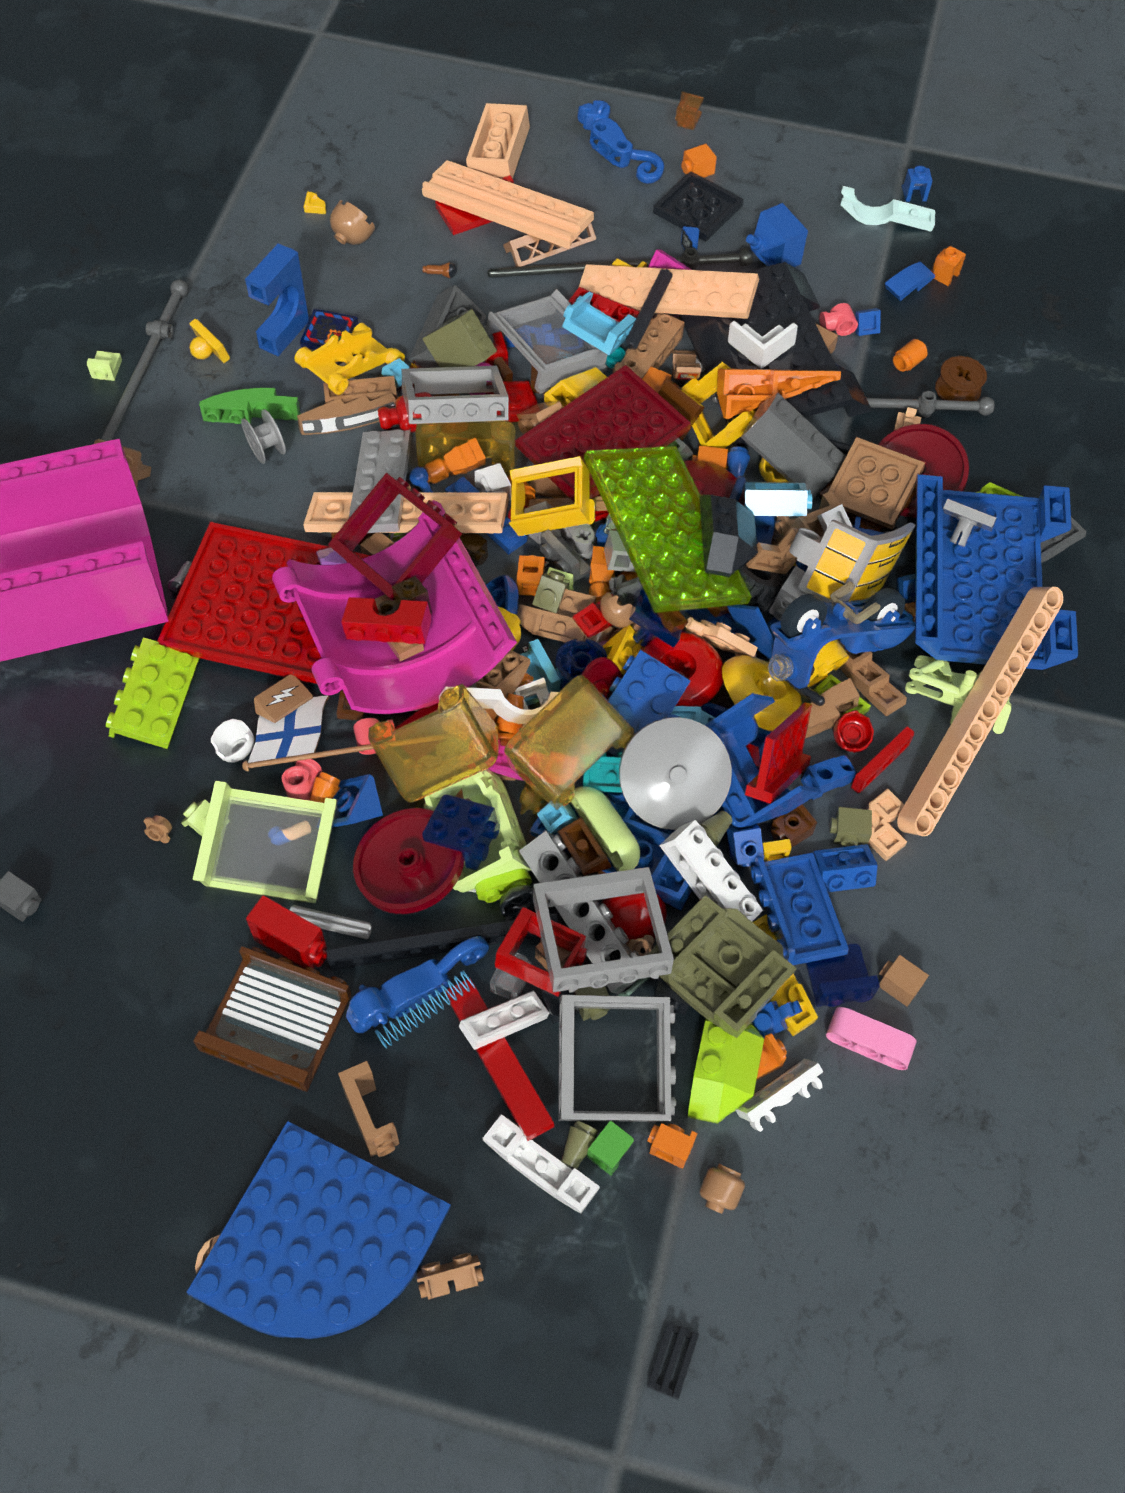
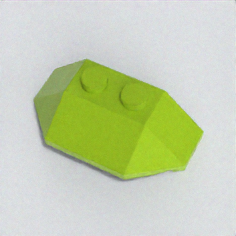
M708 1019L705 1020L692 1083L688 1111L689 1118L718 1124L726 1116L753 1098L764 1038L752 1023L736 1038Z

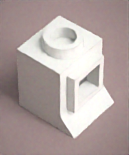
M500 463L474 471L475 487L480 488L482 493H508V499L511 500V483Z

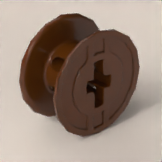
M965 356L951 357L941 366V376L936 381L935 390L942 400L978 401L981 396V387H983L987 380V372L984 366L975 359Z

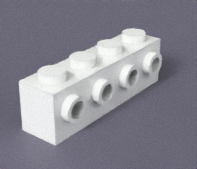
M696 820L681 825L659 845L700 900L706 895L722 909H738L751 922L763 911L757 903L755 896L748 891L740 880L738 873L731 868L723 857L722 852L713 844L707 836L705 829Z

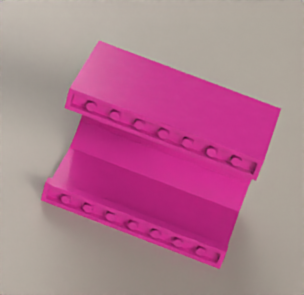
M120 439L0 464V662L169 622V613L151 535Z

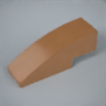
M851 678L821 694L825 698L823 706L810 703L812 704L806 738L833 728L841 713L858 707L860 695Z

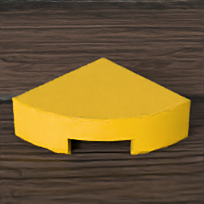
M307 191L304 212L326 214L325 202L317 197L316 193Z

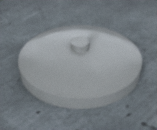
M668 717L645 725L629 740L619 764L620 787L628 805L640 818L664 829L676 830L681 825L696 820L698 824L706 821L724 803L731 785V761L723 742L707 726L688 718Z

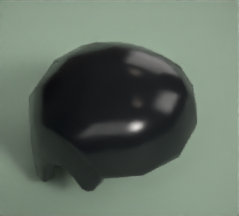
M519 885L510 888L502 895L500 909L506 921L516 920L523 907L536 913L533 902L534 887Z

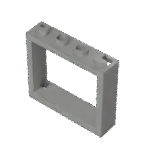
M497 366L401 369L402 393L409 424L508 420L509 397ZM486 381H491L492 385L486 386ZM420 392L430 394L494 392L491 395L415 397V393ZM413 412L414 414H421V418H413Z
M649 867L534 884L533 902L553 992L569 990L570 993L578 988H601L610 983H632L641 978L651 977L658 979L660 975L671 974L674 958ZM644 893L659 950L658 954L561 969L548 907Z
M562 995L560 997L558 1121H671V1115H675L676 1106L675 1097H671V1084H675L676 1070L675 1066H671V1054L675 1053V1036L670 1035V1023H674L675 1013L674 1005H670V997ZM574 1008L656 1010L657 1112L574 1111Z

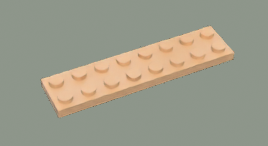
M586 264L579 287L640 311L662 268ZM668 269L673 274V277L655 313L748 319L759 282L758 274Z
M314 492L303 524L305 532H338L349 519L353 492ZM420 492L425 497L423 502L427 503L429 500L431 502L435 500L441 503L445 512L457 522L455 527L461 533L493 534L502 533L509 501L508 493ZM404 498L399 531L378 533H409L419 523L418 517L423 512Z

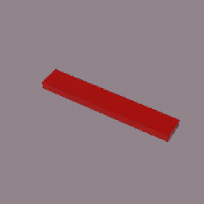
M468 979L465 981L470 992L459 983L464 994L463 996L452 987L457 1001L445 990L450 1000V1005L460 1022L488 1010L476 987L473 988ZM455 985V987H456V988L458 989V991L461 993V991H460L458 985ZM451 988L447 989L455 998ZM505 1037L475 1049L526 1140L529 1141L553 1128L554 1122Z

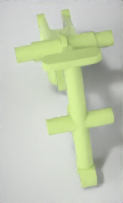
M920 655L914 663L917 668H913L909 672V677L913 681L906 683L905 691L910 694L919 693L954 706L950 724H952L981 672L978 675L971 670L966 671L965 674L951 672L949 662ZM929 684L940 688L943 693L924 687V685ZM1009 699L993 725V731L997 734L1003 733L1011 712Z

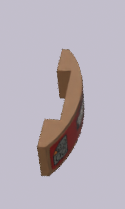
M672 350V372L674 379H699L701 366L699 363H696L695 351Z

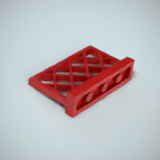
M804 702L766 737L759 774L747 784L746 796L771 804L809 766L811 756L802 752L812 704Z

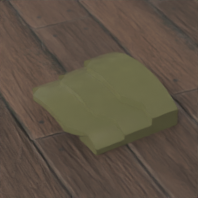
M705 895L667 934L674 961L671 974L660 975V978L706 1019L737 1038L757 1017V1013L777 993V990L796 971V967L784 958L782 944L758 928L738 909H722ZM656 945L647 955L658 954V946Z

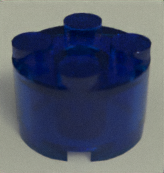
M574 639L566 642L559 648L555 661V670L560 678V691L565 693V695H567L568 686L576 687L582 671L588 664L600 657L607 658V653L600 644L589 639L585 641Z

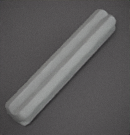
M296 905L290 908V911L324 930L368 939L372 932V924L370 922Z

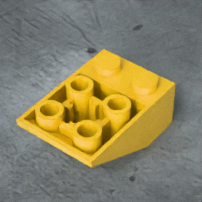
M595 367L563 379L544 394V402L560 401L563 408L606 379L607 376Z

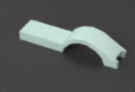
M842 187L841 193L844 196L840 205L861 223L880 225L893 221L927 231H932L935 226V210L895 199L880 207H870L857 200L853 188Z

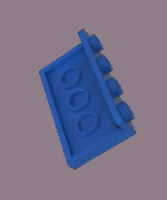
M642 650L639 651L636 657L630 655L623 667L627 672L622 679L617 676L609 689L613 692L610 699L606 700L603 698L595 711L599 714L595 722L589 720L581 733L586 736L582 742L583 744L588 745L590 743L602 752H607V755L610 757H618V753H623L629 740L642 727L655 720L667 718L690 683L689 679Z
M808 853L764 862L762 856L756 857L754 866L751 867V877L753 882L759 885L760 904L767 909L769 930L775 932L776 941L782 944L784 958L792 965H798L847 955L849 948L814 854Z

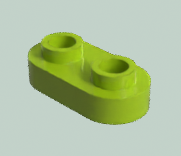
M521 868L486 878L475 885V891L479 900L491 903L499 900L510 888L519 885H530L532 880L529 871Z

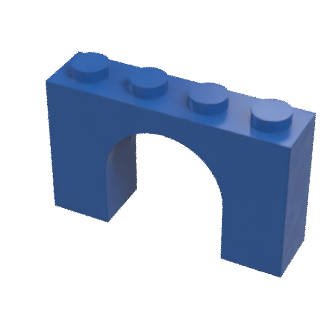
M278 243L245 279L248 296L269 306L279 295L273 312L256 331L259 348L276 356H279L309 322L298 252Z

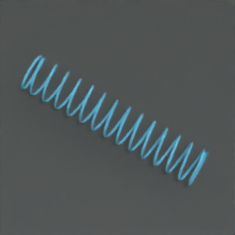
M464 970L460 971V973H461V976H462V978H463V980H464V982H465L467 988L464 986V984H463L456 976H454V979H455V981H456V983H457V985H458V987H459L461 993L458 991V989H457L449 980L447 981L448 984H449V986H450V988H451V990H452V992H453V994H454V996H455V998L452 996V994H451L443 985H441V987H442V990H443V992H444V994H445V996H446L448 1002H447V1001L445 1000V998L438 992V990L435 989V993H436V995H437V997H438V999H439V1001H440L442 1007H441V1006L438 1004V1002L432 997L431 994H428V996H429V998H430V1000H431V1002H432V1004H433V1006H434L436 1012H435V1011L432 1009V1007L425 1001L424 998H422V1002H423L425 1008L427 1009V1012H428L429 1016H428V1015L425 1013V1011L419 1006L418 1003H415V1005H416V1007H417V1009H418V1011H419V1013H420V1015H421L423 1021L418 1017V1015L412 1010L411 1007H409V1010H410V1012H411V1014H412V1016H413V1018H414V1020H415V1022H416V1025H415V1024L411 1021V1019L405 1014V1012H402V1014H403V1016H404V1018H405V1020H406V1022H407V1024H408L410 1030L404 1025V1023H403L397 1016H396V1019H397V1021H398V1023H399V1025H400V1027H401V1029H402V1031H403V1034L397 1029V1027H396L391 1021H389V1023H390V1025H391V1027H392V1029H393V1031H394V1033H395L397 1039L390 1033V1031H389L384 1025H383V1028H384V1030H385V1032H386V1034H387V1036H388V1038H389V1040H390V1043L382 1036V1034H381L378 1030H375V1033H376L377 1037L379 1038V1040L381 1041V1043L383 1044V1046L387 1049V1046H386L385 1042L383 1041V1039H384L390 1046H392V1041H391V1039H390L388 1033H389L396 1041H399V1038H398V1035H397L395 1029H396L402 1036L405 1037V1032H404V1030H403V1028H402L400 1022L402 1023V1025H403L409 1032H412V1029H411V1027H410V1024H409L407 1018L409 1019V1021H410L415 1027L418 1028V1023H417V1021H416V1019H415L413 1013L416 1015V1017H417L422 1023H425V1020H424V1018H423V1016H422V1014H421L419 1008H420V1009L423 1011V1013H424L428 1018H430V1019H431V1015H430V1012H429V1010H428L426 1004L430 1007V1009H431L435 1014H438L437 1009H436V1007H435V1005H434L432 999L437 1003V1005H438L441 1009L444 1010V1006H443V1004H442V1002H441V1000H440L438 994L443 998V1000H444L448 1005H450L451 1003H450V1000H449V998H448V996H447L445 990L450 994V996H451L454 1000L457 1001V997H456V995H455V993H454V991H453L451 985L456 989V991H457L461 996H463L464 994H463V992H462V990H461V988H460V986H459L457 980L462 984V986H463L468 992H470V989H469V987H468V985H467V983H466V981H465L463 975L468 979V981L471 983V985L473 986V988H475V986L473 985V983L471 982V980L469 979V977L466 975V973L464 972Z

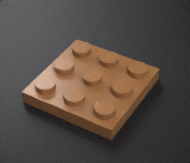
M856 437L828 492H833L839 503L843 505L845 511L893 530L917 483V475H921L925 468V462Z

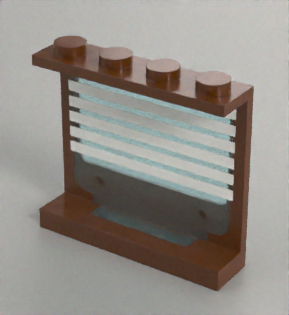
M241 946L239 952L243 960L206 1033L199 1030L194 1043L201 1052L307 1092L352 996L349 985L343 979L332 976L331 979L321 976L320 972L314 968L306 966L302 969L294 966V963L287 958L278 957L275 959L267 956L268 954L257 947L248 949Z

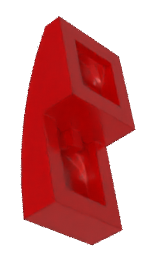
M600 601L596 604H590L572 617L588 638L612 626L601 613Z

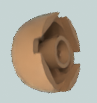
M342 200L338 202L330 216L331 228L335 233L334 237L344 245L346 242L351 245H359L365 242L375 230V225L373 222L369 225L365 221L368 216L349 202L343 205Z

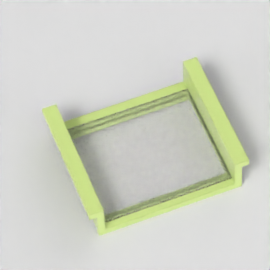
M215 781L193 880L200 881L208 887L316 904L337 800L325 798V802L321 803L232 789L226 782Z

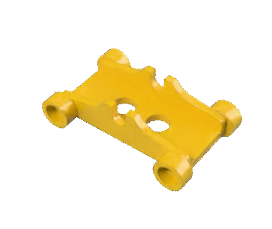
M359 323L352 333L346 330L343 331L340 341H338V336L333 335L327 343L313 352L307 347L300 348L295 354L294 359L302 368H308L327 383L328 388L333 393L340 395L347 389L348 379L384 363L388 365L399 358L404 362L405 355L396 348L387 349L372 337L370 327L364 323ZM336 362H345L347 365L339 366Z

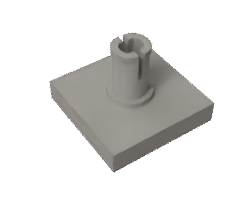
M947 499L943 508L944 514L959 520L949 541L956 544L960 534L963 533L958 543L962 547L966 546L973 526L992 531L996 523V517Z

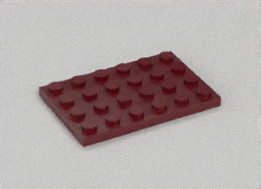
M625 365L516 439L515 446L534 465L580 456L590 471L589 499H593L689 431L691 423ZM575 472L548 477L575 503Z

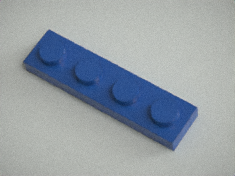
M464 477L445 488V492L481 493ZM505 516L502 533L486 534L509 555L527 542V535L518 536L509 524L511 520Z

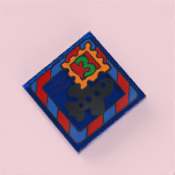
M313 309L300 340L301 347L316 350L327 343L333 335L338 336V341H340L343 331L353 332L354 328L358 325V317Z

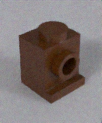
M802 804L789 813L773 820L770 831L775 841L790 839L791 847H794L813 835L817 821Z

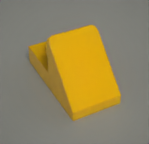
M628 625L607 641L599 649V652L603 657L613 661L624 676L627 672L623 669L630 655L637 656L645 642Z

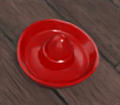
M679 630L668 634L666 631L649 639L641 648L643 652L690 680L676 706L701 707L709 702L720 690L723 683V662L715 648L703 637L688 631Z

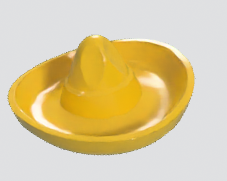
M748 655L734 656L723 664L722 675L724 684L735 705L752 693L773 697L774 703L754 715L760 728L773 731L802 705L800 694L785 680L780 678L772 664Z

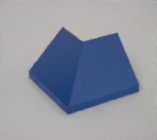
M368 774L341 780L338 786L340 790L333 797V799L337 800L332 828L383 816L373 776ZM321 818L316 826L318 829L320 826Z

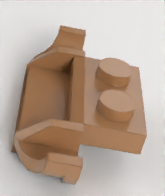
M566 589L557 613L543 608L538 609L518 604L517 616L520 619V624L534 635L584 647L596 645L602 641H609L610 636L615 631L614 627H609L588 638L572 619L575 614L590 604H595L596 596Z

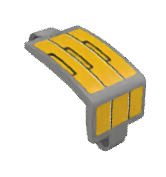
M832 520L821 542H819L821 537L817 533L806 528H800L789 548V552L797 557V561L808 566L798 588L806 593L814 594L822 601L829 603L831 602V594L851 581L855 584L854 589L840 598V601L870 599L883 588L915 524L908 523L894 531L870 536L849 525Z

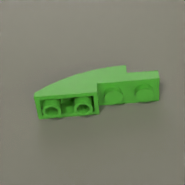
M249 388L225 392L204 399L199 404L203 421L241 424V419L245 418L251 424L252 417L262 418L261 413L263 409H266L273 419L298 420L297 416L301 414L298 397L277 396L275 388Z

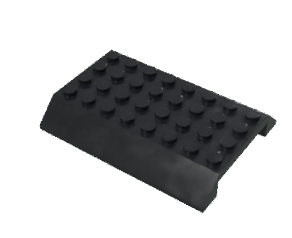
M783 262L742 272L755 273L759 277L748 319L679 314L681 321H684L685 330L705 375L722 362L731 369H760L728 343L729 327L733 321L740 326L746 323L762 337L778 325L786 329L792 323H795L798 326L795 345L762 369L841 371V378L838 381H832L821 385V387L806 390L785 400L804 417L844 407L848 417L871 412V407L854 373L834 362L814 322L810 311L819 309L820 305L804 273L788 263ZM716 391V392L714 393V395H715V397H716V399H717V402H718V404H719V406H720L719 399H718V395H717V391ZM740 414L733 416V418L725 419L727 424H729ZM741 437L735 440L737 446L748 444Z

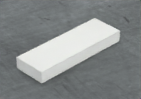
M533 990L461 1020L459 1028L475 1050L547 1019L549 1011Z

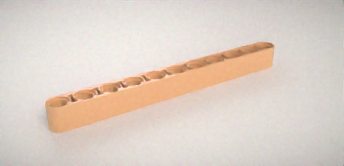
M1033 587L1026 594L902 808L897 819L898 828L902 832L927 836L935 828L1063 603V593L1058 587Z

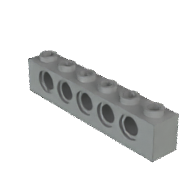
M545 831L519 850L539 883L582 877L579 866L574 858H569L565 852L567 847L558 834L553 835ZM557 857L559 860L558 866L555 870L551 871L549 863L551 859ZM598 900L555 906L570 929L586 936L584 948L588 949L587 956L592 964L610 961L611 953L615 950L620 951L621 959L640 956L637 951L634 950L632 952L626 944L629 941L627 935L621 927L616 928L610 920L613 918V914L604 903L600 905ZM588 903L589 913L585 917H581L579 909L582 904ZM603 926L605 936L602 940L597 941L595 939V931L598 927ZM636 981L632 983L607 984V987L612 993L619 994Z

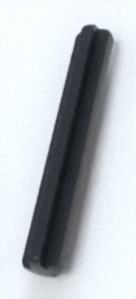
M660 270L625 340V345L628 349L636 350L673 277L670 270Z

